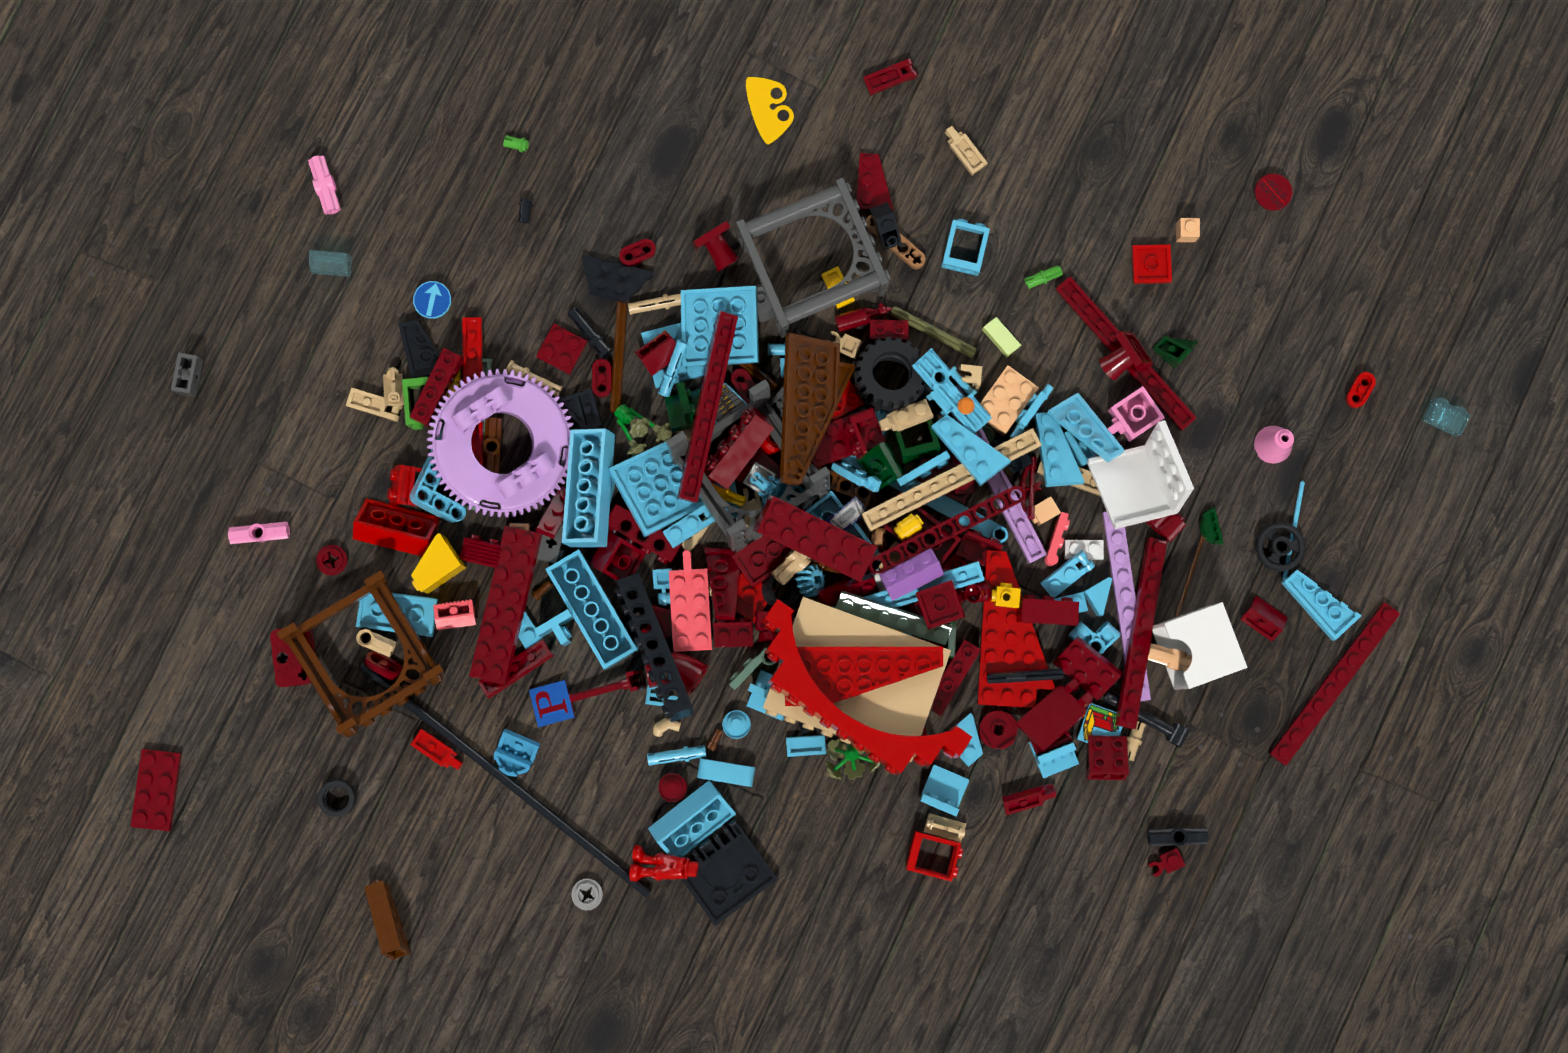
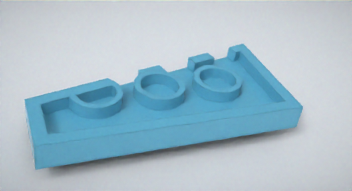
M1079 393L1048 410V415L1106 462H1110L1124 453L1123 447Z
M1295 570L1282 582V585L1332 641H1335L1361 617L1359 613L1353 612L1345 603L1339 602L1332 597L1331 593L1318 587L1317 583L1298 570Z

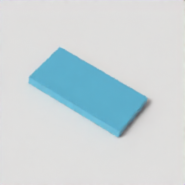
M392 593L417 635L433 637L435 628L433 605H438L439 599ZM372 594L359 601L356 627L395 632Z

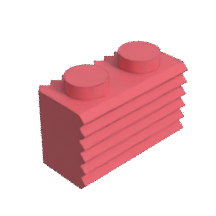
M471 599L469 601H458L457 603L454 601L453 603L446 602V604L433 605L437 630L476 625L475 610Z

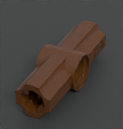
M489 417L485 419L483 467L493 473L500 474L502 419ZM496 443L497 449L493 452L488 451L489 444Z

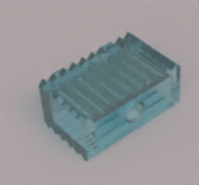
M1436 398L1431 400L1422 421L1458 437L1463 434L1471 414L1467 413V410L1461 406L1454 407L1450 405L1449 401L1444 398Z

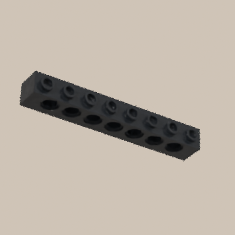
M639 573L617 580V588H615L617 598L622 599L623 604L621 607L625 616L628 615L630 619L628 621L631 632L635 631L637 636L634 638L636 646L643 651L641 658L644 665H648L650 669L648 675L651 683L655 682L657 688L654 689L658 700L662 699L664 704L661 706L664 716H668L670 722H674L693 715V706ZM630 596H636V597H637L636 599H633V600H632V599H629ZM637 612H642V613H644V614L641 615V616H636V615H635V613H637ZM645 628L650 629L647 633L642 632ZM651 645L657 646V648L653 650L649 649L648 647ZM657 662L664 663V665L662 666H656L654 664ZM663 679L671 680L669 683L666 684L661 682ZM670 696L678 697V699L674 701H671L668 698Z

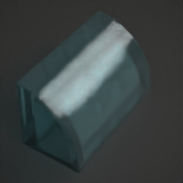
M309 250V267L312 274L350 277L352 258L348 253Z

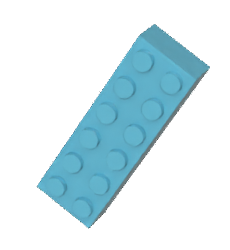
M607 429L570 430L562 543L571 548L607 547L612 483L609 468L613 467L615 434Z
M580 550L573 552L546 568L548 575L604 670L639 651Z

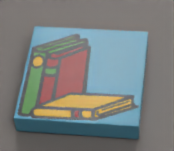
M1092 703L1087 706L1086 714L1076 738L1077 740L1088 743V736L1090 735L1120 736L1122 727L1115 726L1117 712Z

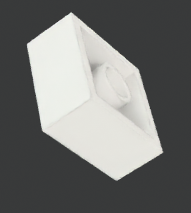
M755 462L743 484L758 493L759 491L764 493L755 484L751 483V477L758 480L753 474L759 472L770 481L768 477L775 478L776 474Z

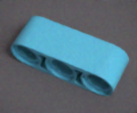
M700 758L697 778L752 787L755 767Z

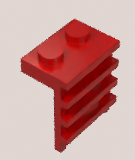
M397 465L391 469L390 480H392V483L387 493L389 504L417 506L411 502L410 493L414 486L415 472H421L422 468ZM421 491L418 492L420 500L424 499V494Z

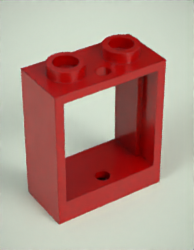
M914 830L905 869L952 882V879L956 878L959 867L956 866L957 859L962 857L963 847H961L960 842ZM922 838L953 846L947 874L916 866Z

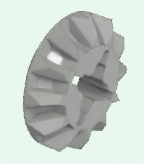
M588 878L580 880L574 885L571 896L573 903L578 908L592 910L601 903L603 892L601 886L595 880ZM592 887L590 894L593 898L588 897L583 902L584 894L581 890L587 891Z

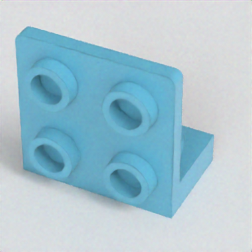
M933 765L919 801L957 817L960 810L958 807L969 779Z

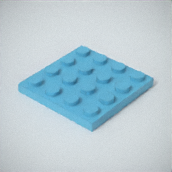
M756 286L681 290L682 340L689 344L683 357V367L706 366L719 311L738 316L728 365L759 363Z
M666 442L609 468L614 483L644 537L685 518L704 505L700 497L697 503L677 498L683 472L678 464L674 465L671 461Z

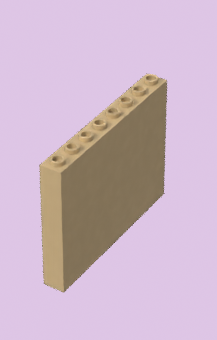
M805 597L802 598L792 626L797 647L937 646ZM943 648V667L833 704L846 715L876 730L904 736H921L951 650ZM771 688L769 689L763 706L766 714L777 717V714L785 716V721L793 724L796 721L803 723L802 727L812 731L814 727L822 730L821 734L831 738L833 734L836 735V731L831 727L828 729L822 726L817 717L814 715L810 717L804 713V708L801 706H785V695L783 693L778 694ZM839 739L842 742L851 744V742L848 739Z

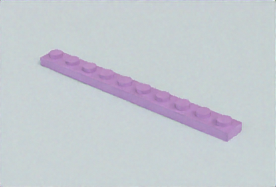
M959 385L955 386L966 397L962 388ZM951 412L954 420L961 424V422ZM979 429L975 435L989 444L983 429ZM1003 469L986 481L994 496L1012 487ZM1011 491V498L1019 500L1016 493ZM996 499L1000 509H1002V501ZM1021 503L1002 512L1028 564L1047 555L1026 513L1023 511Z
M1103 512L1102 516L1123 656L1126 663L1136 604L1125 527L1114 529L1108 513ZM1147 670L1145 672L1141 701L1151 700Z

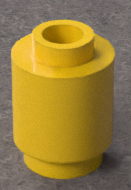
M910 514L896 524L897 527L894 528V531L902 541L908 540L923 529L921 526L923 522L917 514L915 516Z

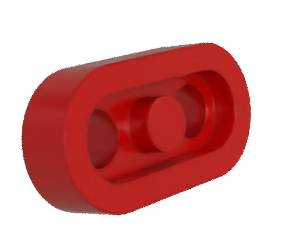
M1363 372L1356 377L1346 395L1348 406L1359 408L1365 404L1376 384L1373 374ZM1362 380L1367 382L1366 386L1362 385ZM1353 396H1356V397H1357V399H1358L1357 402H1354V401H1353V399H1352Z

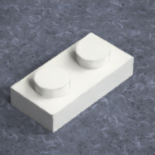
M1064 540V560H1069L1081 550L1087 554L1088 560H1103L1104 540Z

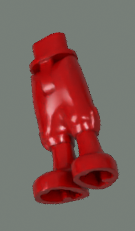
M635 845L633 848L632 858L634 864L630 866V881L636 882L643 877L650 876L657 881L697 877L699 863L690 861V858L666 855L664 853L650 856L644 853L642 846ZM640 865H654L656 867L645 868L641 867Z

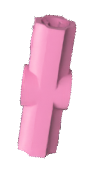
M324 155L314 156L308 162L314 178L312 180L313 186L320 198L324 214L332 215L338 213L341 208L335 192L337 189L334 179L329 172Z
M288 522L229 527L228 531L230 544L289 539L290 536ZM261 528L263 534L260 538H257L255 535L256 530Z

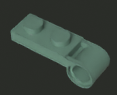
M766 649L754 659L750 657L742 665L745 669L741 673L736 672L729 679L731 681L729 685L734 690L762 662L768 666L775 664L773 661H765L764 654Z

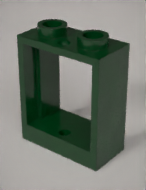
M932 419L926 421L932 442L905 449L901 432L894 431L903 464L941 454L937 435L931 428L933 425Z

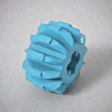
M807 565L802 571L796 573L798 576L795 579L797 581L796 587L800 588V594H804L805 597L818 596L817 591L825 589L824 584L827 583L824 580L825 574H822V568H818L817 565Z

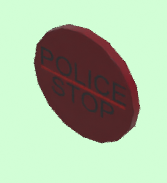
M1275 173L1262 177L1257 182L1254 190L1255 199L1258 204L1270 211L1281 210L1286 207L1291 201L1293 194L1289 181L1282 175Z

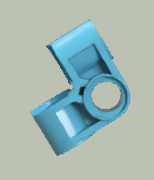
M1081 621L1068 636L1073 641L1078 635L1090 646L1092 642H1096L1099 645L1098 653L1102 654L1121 634L1108 621L1095 633Z

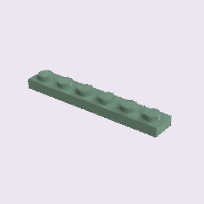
M842 590L835 609L943 645H946L952 629V625L944 624L928 630L924 616Z

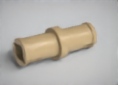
M1138 721L1136 729L1131 730L1130 736L1127 737L1128 755L1131 752L1130 761L1135 760L1138 746L1142 744L1140 740L1146 724L1141 723L1139 730H1137Z

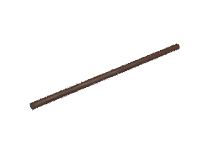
M1202 534L1174 618L1179 617L1204 540Z

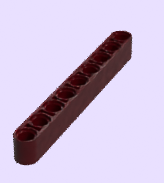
M1013 486L873 557L868 566L869 571L874 575H879L1018 505L1024 500L1025 491L1020 486ZM1011 491H1017L1020 494V499L1013 500L1010 495ZM998 499L1002 501V509H996L994 507V500ZM978 508L985 510L986 516L984 518H979L976 515ZM959 518H967L969 521L968 526H961ZM943 526L951 528L950 535L947 536L942 533L941 529ZM927 534L932 535L934 543L927 544L924 541V536ZM909 543H914L917 546L915 553L908 552L907 545ZM891 552H897L900 555L898 562L890 560L889 555ZM876 560L880 561L883 565L880 571H876L872 567V563Z

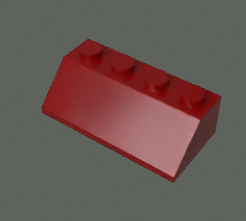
M366 498L353 522V539L423 557L436 536L440 517Z

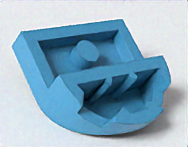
M505 729L494 752V760L499 765L501 772L509 776H518L529 770L541 744Z

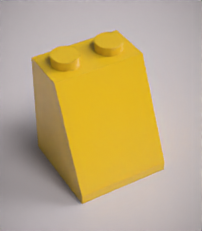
M438 533L434 537L411 574L414 579L411 582L417 591L420 590L429 594L466 569V566L459 559L458 554L446 536Z

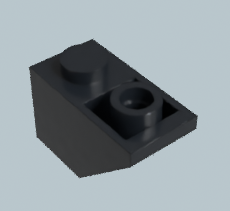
M886 202L869 208L873 225L883 249L887 250L902 244L895 215L889 204Z

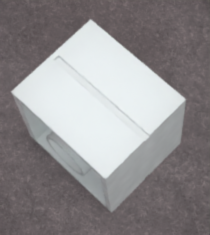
M1223 602L1209 605L1153 625L1152 632L1157 645L1168 649H1178L1192 656L1191 664L1186 671L1181 672L1166 667L1174 690L1190 689L1247 668Z

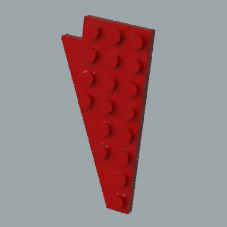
M986 550L984 582L990 586L991 590H995V586L1000 587L1001 583L1012 584V588H1019L1007 552ZM991 597L983 602L977 704L1034 708L1036 706L1037 689L1054 690L1053 680L988 684L986 678L988 673L1048 669L1032 623L1017 622V608L994 606Z

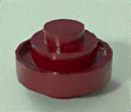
M667 774L660 780L658 786L659 793L666 801L677 802L686 794L687 783L679 774Z

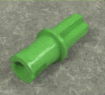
M1057 265L1045 271L1039 270V273L1024 278L1025 284L1028 289L1043 283L1047 284V281L1062 276V269Z

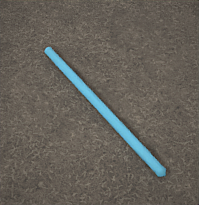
M1303 480L1300 482L1292 523L1296 528L1305 484ZM1291 533V534H1290V541L1292 542V541H1294L1295 537H1294V535ZM1292 550L1286 555L1285 564L1291 561ZM1288 571L1283 572L1282 582L1287 578Z

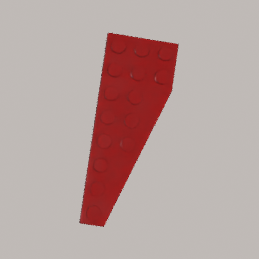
M943 646L797 647L810 677L819 690L832 703L943 667ZM785 696V706H800L798 704H791L787 701V696Z

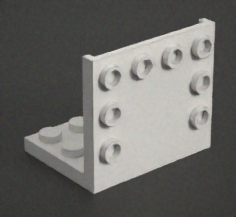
M1166 421L1157 423L1145 445L1127 449L1122 455L1110 462H1106L1100 456L1090 458L1087 461L1114 529L1178 514L1194 489Z

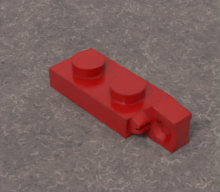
M424 729L419 731L410 744L442 767L448 768L451 765L459 770L463 765L460 760L455 758L457 753L452 748Z

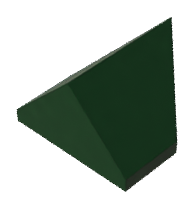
M1164 335L1154 346L1153 350L1172 368H1176L1199 341L1170 338Z

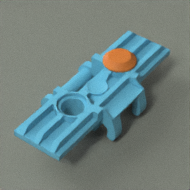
M932 348L912 365L913 369L933 390L926 398L929 401L935 400L942 408L940 414L943 417L952 412L961 424L973 434L992 419L975 399L974 395L977 391L973 390L968 383L962 381V377L956 371L957 368L955 366L949 369ZM937 372L943 375L941 383L935 380L934 376ZM949 376H951L957 382V384L964 390V392L967 394L966 397H964L959 392V390L952 384V382L949 380Z

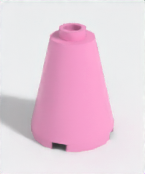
M1267 426L1256 435L1254 449L1258 457L1264 462L1280 463L1290 455L1294 436L1289 430L1282 427Z

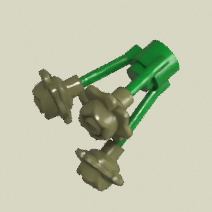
M625 404L615 410L614 415L618 418L617 423L624 431L631 447L627 452V458H632L645 452L647 449V444H637L632 437H643L649 431L648 426H651L657 432L658 438L656 441L660 443L669 440L673 434L670 423H666L663 426L655 425L637 413L633 408L629 409ZM630 423L631 429L628 432L625 424Z

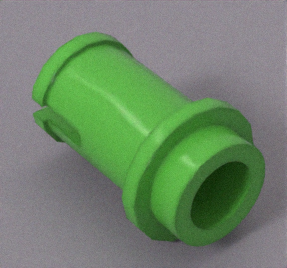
M506 135L503 145L504 147L517 149L522 153L528 150L529 141L524 137L520 139Z

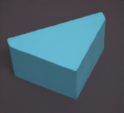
M1108 577L1083 591L1096 616H1103L1112 578Z

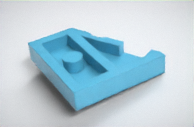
M971 713L956 725L972 736L971 741L960 756L968 767L983 754Z

